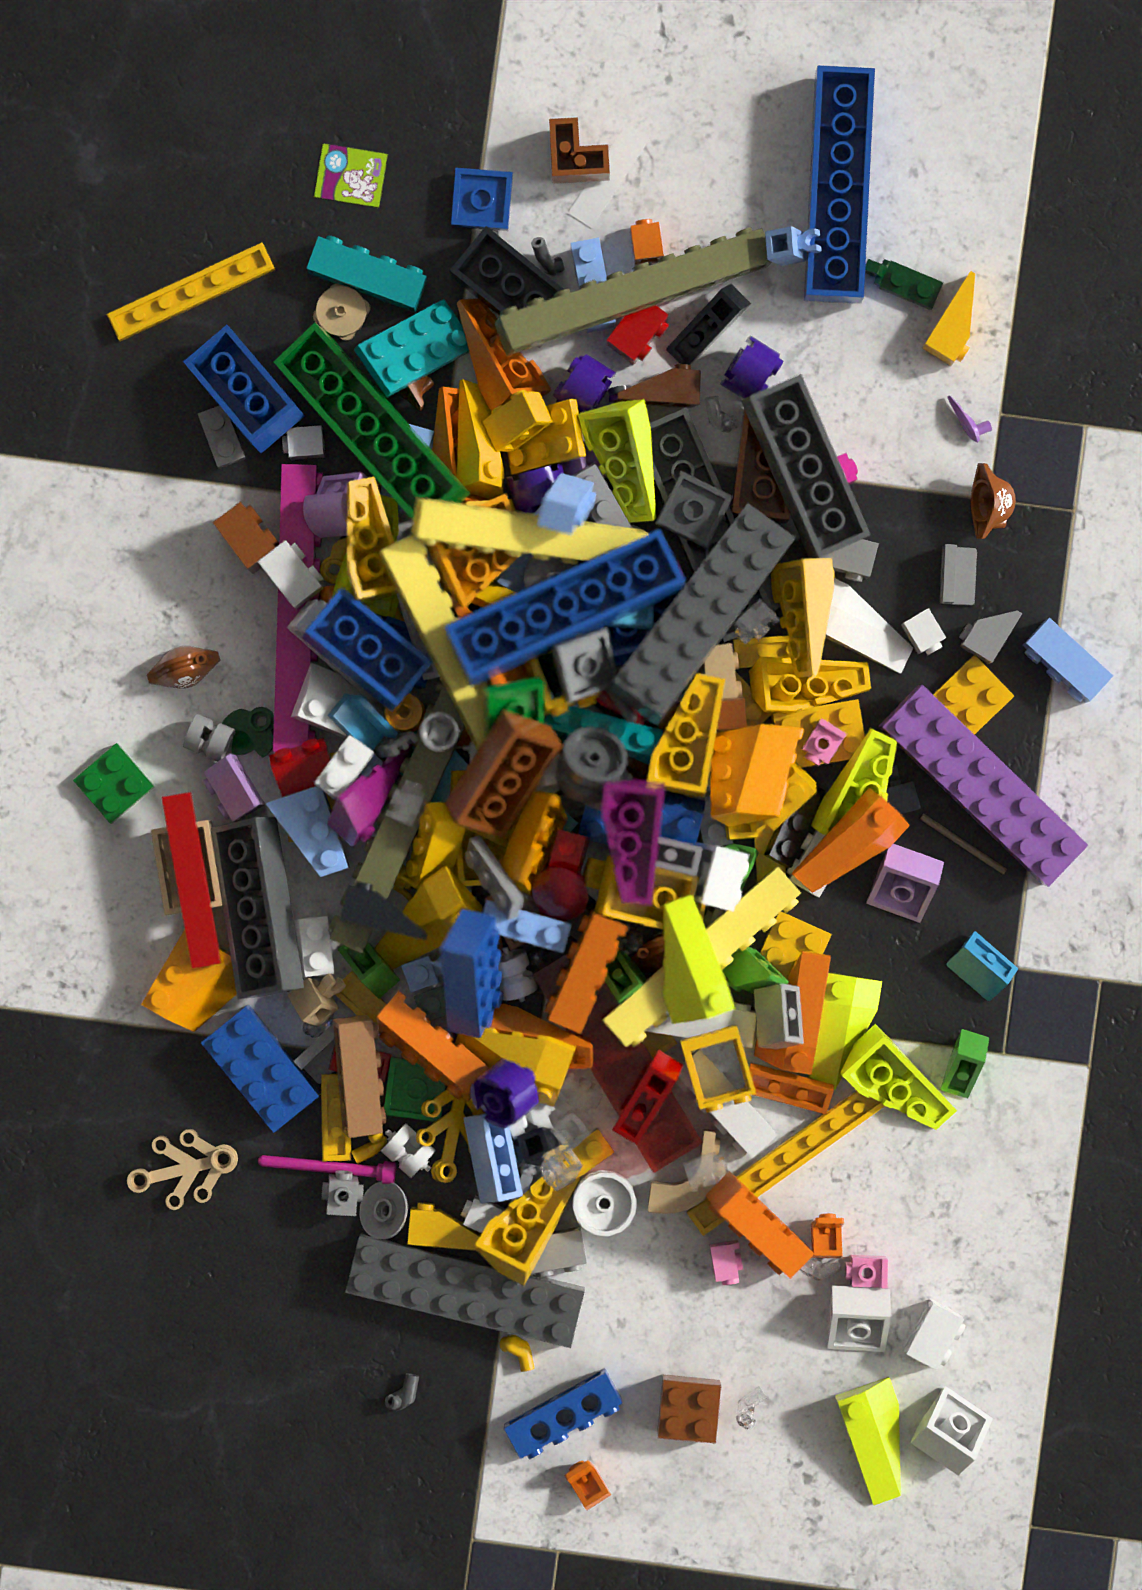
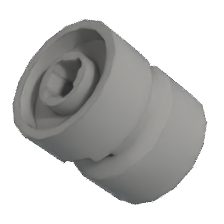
M435 713L423 721L420 734L422 741L428 748L437 752H445L456 746L460 730L452 717L444 713Z
M196 714L187 731L183 748L198 754L204 751L205 757L218 762L226 756L235 729L221 723L215 726L212 719ZM205 734L210 735L208 741L203 740Z

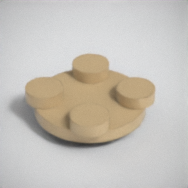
M334 284L319 298L313 318L329 334L339 336L343 341H349L354 337L355 332L362 327L366 316L370 312V305L356 290L340 284Z

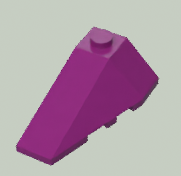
M408 744L409 747L405 750H398L400 752L398 755L388 757L382 767L379 764L376 765L366 778L364 776L360 777L337 798L327 825L352 847L360 840L365 842L374 833L373 825L400 773L399 771L405 757L408 756L411 750V744Z
M642 780L605 782L602 816L605 822L622 902L652 905L665 783Z

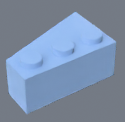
M313 787L266 803L320 877L350 868L340 835L327 825L332 811L325 792L318 787Z

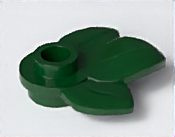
M257 707L252 711L237 709L223 720L222 724L235 729L232 741V753L234 755H246L255 749L258 755L264 758L273 749L274 735L272 730L274 729V713L266 707ZM265 717L267 720L266 724L262 727L258 726V719Z

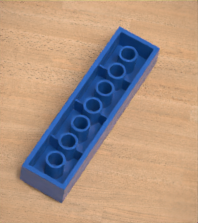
M817 65L814 83L807 230L814 228L820 230V236L811 238L810 245L817 244L821 246V252L811 253L807 251L804 301L861 304L864 299L875 68Z
M659 529L445 626V635L470 687L551 651L552 645L602 628L681 592L685 585V579Z

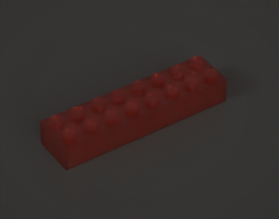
M567 953L533 973L547 999H549L550 995L556 996L559 986L555 983L562 968L566 970L570 959L566 957ZM604 980L601 988L595 991L596 1000L582 1032L578 1033L566 1027L565 1029L567 1032L592 1044L593 1065L590 1070L616 1113L620 1116L653 1059L642 1041L635 1047L631 1044L624 1047L602 1022V1019L619 1005ZM670 1091L636 1146L654 1174L703 1144L673 1092Z

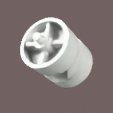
M508 947L502 948L503 953H501L498 964L499 971H502L500 991H503V1000L519 999L520 1002L525 1001V996L535 992L538 988L533 973L526 970V967L529 965L526 950L522 948L509 950Z
M538 1103L519 1121L509 1127L513 1139L515 1140L518 1136L530 1132V1129L535 1130L540 1127L552 1128L549 1115H551V1111L556 1110L555 1106L552 1107L547 1104Z
M405 1123L398 1132L394 1131L392 1133L389 1129L386 1131L385 1134L389 1137L387 1139L389 1142L381 1152L392 1162L398 1160L400 1162L399 1168L411 1178L419 1169L422 1170L424 1168L427 1172L431 1169L428 1165V1159L435 1152V1149L431 1145H419L416 1141V1132Z

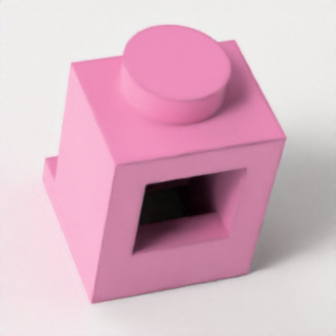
M820 719L801 750L806 752L805 758L818 766H820L821 762L828 764L846 736V733L827 721ZM824 738L828 741L826 749L818 747L819 739Z
M738 1239L709 1244L716 1282L722 1281V1285L739 1283L738 1270H743L741 1254L734 1251V1249H740Z
M851 1255V1262H846L845 1279L850 1280L852 1287L887 1288L888 1259L886 1256ZM864 1268L872 1269L870 1277L865 1278L862 1276Z

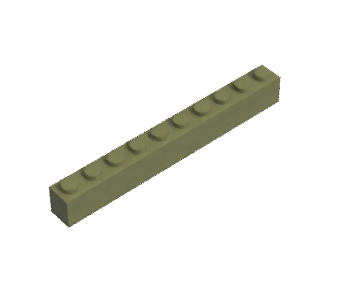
M749 227L737 232L734 238L727 240L726 236H722L712 240L710 246L701 248L700 245H695L684 250L685 254L675 257L674 253L663 256L658 259L659 263L649 266L648 262L633 267V272L623 275L622 271H618L606 277L607 280L597 283L596 280L588 281L580 285V290L570 292V289H565L555 293L553 299L544 301L543 298H538L527 303L528 307L517 310V307L508 308L500 313L501 316L494 323L506 356L767 268L772 262L767 260L764 231L762 228L753 231Z
M440 679L435 693L439 694L435 705L429 704L423 719L425 720L428 716L435 713L449 715L458 724L460 739L465 726ZM420 730L416 733L418 741L411 744V746L416 747L412 757L406 756L399 772L404 775L400 783H394L389 792L388 799L392 800L387 811L382 809L377 819L376 825L380 827L376 837L370 836L366 843L364 852L368 853L364 863L358 862L352 878L356 879V881L372 884V890L378 891L387 899L417 835L419 819L423 815L426 803H431L456 748L454 746L451 750L445 752L434 751L428 748L422 741ZM347 889L341 899L340 905L344 904ZM334 915L328 931L332 932L331 940L360 953L364 952L374 930L373 927L340 920V917Z

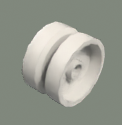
M599 1169L588 1173L580 1180L573 1193L572 1205L577 1221L585 1230L594 1235L611 1236L620 1233L630 1225L636 1213L637 1201L631 1184L623 1175L613 1170ZM602 1198L609 1199L610 1206H603L601 1208L599 1201Z

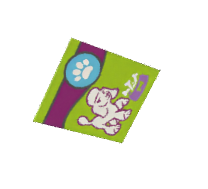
M323 144L314 197L379 207L388 154Z

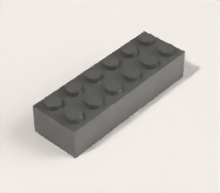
M802 374L741 400L809 559H819L870 536V532Z
M254 817L211 828L237 999L262 997L304 988L277 818Z

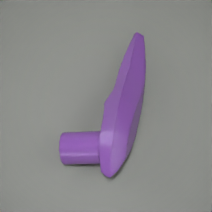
M950 395L947 397L961 426L970 439L978 443L980 435L992 431V426L988 420L975 424L974 420L963 411L954 398Z

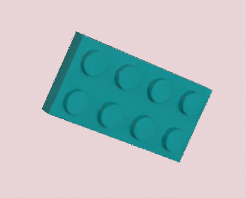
M443 299L359 344L354 351L387 398L469 353V348L462 324Z

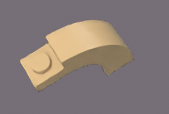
M703 1129L699 1163L695 1171L688 1178L673 1183L651 1180L648 1212L662 1214L683 1212L698 1205L707 1198L705 1195L718 1183L724 1165L723 1160L713 1159V1154L718 1155L720 1148V1138L715 1137V1130Z

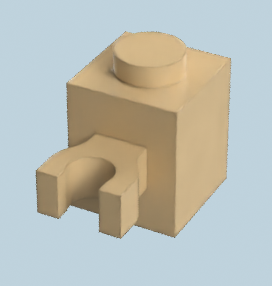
M329 973L322 981L307 977L303 980L304 988L293 990L288 994L290 1001L303 1022L320 1027L339 1009L332 996L341 992L346 985L342 978L337 977L334 979L332 974Z

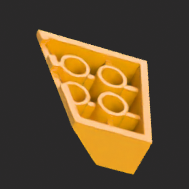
M506 493L478 505L479 507L513 511ZM437 540L436 545L425 544L443 585L462 608H465L519 557L505 554V549L494 548V552H483L476 550V545L466 544L464 549L450 547L447 541Z
M760 724L716 733L711 757V817L727 826L778 818L789 784L786 781L791 765L795 764L797 754L794 753L797 741L802 739L804 729Z
M532 792L522 808L516 827L509 838L505 856H502L499 860V864L516 889L532 896V886L535 878L546 867L552 854L558 829L563 830L568 820L556 795Z
M184 929L141 1005L161 1017L195 1032L237 995L230 952L219 947L221 964L192 969Z

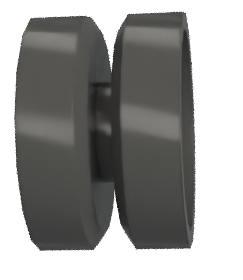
M582 728L572 733L567 739L562 755L556 765V779L559 787L569 797L579 802L590 804L603 802L605 782L620 781L627 765V752L623 743L614 734L600 728Z

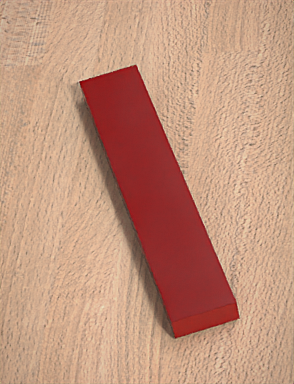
M186 792L162 797L192 969L221 964L192 793Z

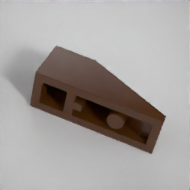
M676 364L673 369L609 396V402L617 403L644 399L645 405L679 408L700 405L701 370H692L691 365Z

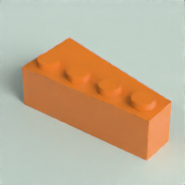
M592 910L589 916L583 915L578 926V931L582 933L577 943L572 942L566 956L570 959L566 970L562 968L555 984L559 988L556 996L550 995L544 1009L548 1013L547 1019L578 1033L582 1032L596 1000L595 991L601 988L605 980L607 962L610 963L617 953L619 941L616 940L618 935L624 937L628 928L626 925Z
M398 991L377 1016L379 1039L388 1047L392 1048L395 1046L401 1050L402 1057L410 1064L415 1065L418 1063L425 1069L424 1073L434 1082L440 1080L448 1086L447 1091L458 1100L463 1098L469 1102L471 1099V1085L489 1067L461 1043H458L456 1046L453 1045V1038L441 1026L433 1028L430 1025V1020L426 1017L427 1014L419 1007L411 1009L404 1003L407 997Z
M730 1171L705 1195L711 1202L708 1208L719 1219L724 1217L729 1221L728 1227L739 1238L744 1235L750 1241L747 1245L759 1257L764 1254L770 1259L767 1264L778 1275L784 1272L791 1279L814 1255L813 1251Z

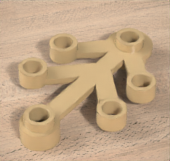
M186 1129L181 1133V1144L186 1147L193 1146L208 1157L196 1160L171 1145L167 1137L159 1136L152 1142L153 1151L157 1154H164L180 1164L147 1172L145 1169H135L128 1175L127 1185L133 1192L140 1193L147 1190L151 1183L183 1175L174 1192L170 1193L166 1198L167 1207L177 1210L184 1204V1196L198 1172L210 1169L204 1183L194 1191L195 1200L205 1203L211 1198L212 1189L222 1173H229L236 1167L238 1155L235 1149L229 1145L222 1144L214 1147L199 1138L197 1132L193 1129ZM185 1133L193 1134L194 1141L192 1143L185 1142ZM158 1140L165 1141L166 1148L164 1150H159L156 1147ZM220 1154L228 1155L229 1161L227 1164L220 1163ZM137 1175L144 1176V1185H138L135 1182ZM199 1189L207 1190L208 1196L206 1199H201L198 1196ZM171 1196L179 1197L180 1204L178 1206H173L170 1203Z

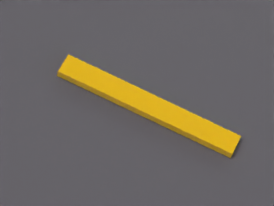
M856 1090L830 1108L827 1114L819 1116L735 1177L758 1198L885 1106L871 1097L868 1098L861 1095ZM707 1198L686 1212L703 1236L726 1220L724 1217L719 1219L708 1208L711 1202Z

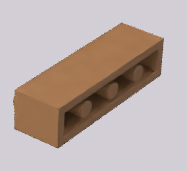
M367 1015L332 1019L343 1132L348 1138L383 1133L382 1124L386 1123V1114L384 1107H380V1096H383V1083L381 1078L378 1079L377 1068L381 1067L380 1053L378 1050H375L374 1041L378 1039L377 1024Z

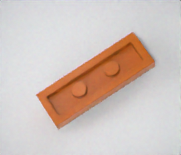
M750 1063L749 1070L756 1094L753 1095L827 1114L834 1091L833 1084Z

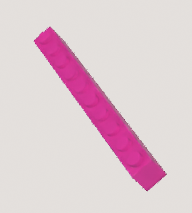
M282 464L279 545L285 540L290 546L296 543L306 556L302 561L309 569L311 566H314L318 573L321 574V559L316 558V547H321L322 538L316 536L309 529L304 518L303 503L305 496L316 495L323 473H318L317 465ZM279 588L273 752L282 748L290 749L302 745L303 742L309 739H316V731L311 730V725L291 717L309 666L313 662H318V655L287 628L306 603L296 610ZM318 592L315 596H313V597H312L311 599H309L308 601H312V600H318V601H319V600H320V592Z

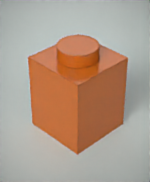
M652 219L636 221V225H631L630 227L634 264L659 262L658 259L664 256L659 222H652Z

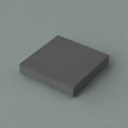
M681 471L655 524L708 549L733 496Z
M602 627L551 646L565 702L571 703L611 688L613 681L618 676L607 628Z

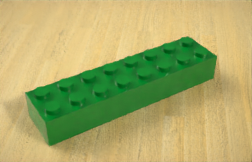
M317 323L312 324L274 361L275 365L412 520H414L417 498L460 504L471 494L326 330Z

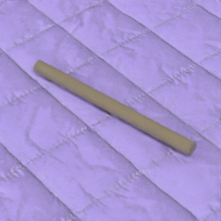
M924 813L920 817V820L1004 875L1007 871V868Z

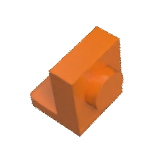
M825 1213L820 1214L819 1218L814 1219L811 1223V1245L814 1253L812 1258H841L843 1256L841 1227L844 1225V1218H836V1214Z
M589 1460L573 1464L569 1468L570 1472L564 1475L587 1511L612 1495L595 1465Z

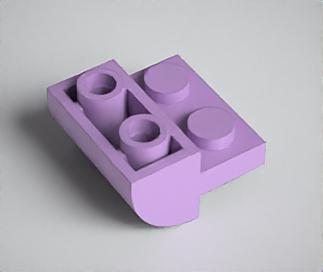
M361 472L323 476L316 495L305 496L303 503L304 518L309 529L316 536L324 538L347 535V483L368 478Z

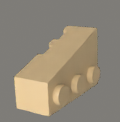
M732 643L716 645L698 669V673L725 679L722 699L743 698L741 681H736L735 670L739 669L737 652L732 651ZM735 729L716 730V733L725 732V731H730V730H735Z

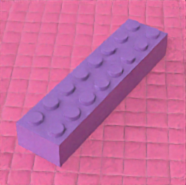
M917 685L878 726L888 737L895 739L898 747L1042 885L1049 887L1088 846L1077 833L923 685Z

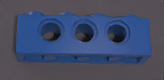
M603 1369L506 1422L504 1430L519 1458L522 1459L527 1456L528 1459H532L544 1451L542 1447L552 1442L554 1445H557L569 1438L567 1433L576 1428L579 1431H583L594 1424L593 1419L602 1414L604 1417H608L620 1409L618 1405L622 1404V1398L607 1370ZM591 1395L596 1397L598 1400L597 1406L592 1409L585 1408L581 1403L585 1396ZM566 1409L572 1413L573 1417L569 1422L563 1423L557 1419L556 1414L560 1410ZM537 1423H541L547 1428V1433L541 1437L535 1436L531 1432L532 1426Z

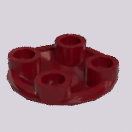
M548 866L534 880L532 886L533 899L537 907L546 916L553 919L570 920L576 918L585 910L588 902V893L585 886L586 879L580 873H574L565 868Z

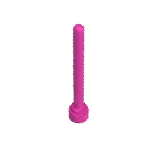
M262 1155L258 1158V1164L262 1167L335 1174V1171L344 1170L353 1172L354 1176L375 1177L377 1181H382V1184L394 1183L396 1176V1162L384 1161V1164L378 1163V1166L267 1155Z

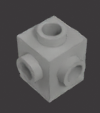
M335 1171V1174H329L328 1182H323L322 1200H327V1214L356 1216L357 1202H362L363 1185L358 1184V1176H353V1172Z

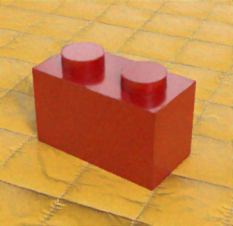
M655 305L626 315L608 337L606 345L633 365L638 359L643 362L652 350V347L649 346L655 336L660 339L669 327V324L666 323L669 314Z
M324 738L318 740L309 739L303 742L302 745L290 749L282 748L269 755L271 769L282 797L316 787L315 782L332 760Z

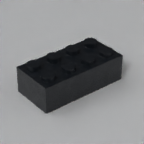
M485 226L450 269L451 277L499 316H501L500 313L508 308L517 307V310L528 307L527 303L538 298H543L544 301L553 299L555 293L565 290L487 226Z

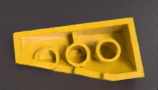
M461 379L459 380L457 479L471 494L492 500L504 494L505 473L501 454L496 452L482 422L491 415V412L479 390L478 384Z
M375 477L350 481L347 483V568L356 600L370 602L392 597L398 594L378 551L394 544V540Z
M696 674L652 754L647 781L665 783L664 789L674 793L703 798L706 791L725 685L724 678Z
M445 865L421 883L416 894L408 901L402 911L428 933L427 939L423 940L386 931L375 946V950L392 969H395L442 946L462 909L482 913L483 906L448 866Z
M485 1028L481 1038L458 1033L455 1041V1046L461 1043L489 1068L501 1059L512 1061L522 1068H529L535 1075L534 1084L538 1092L539 1103L552 1107L555 1106L576 1048L573 1045L549 1036L539 1035L538 1039L523 1037L522 1032L513 1031L512 1035L498 1033L494 1028Z
M554 1166L531 1185L530 1189L523 1196L515 1199L499 1216H495L488 1222L475 1248L498 1273L524 1286L575 1192L580 1178Z

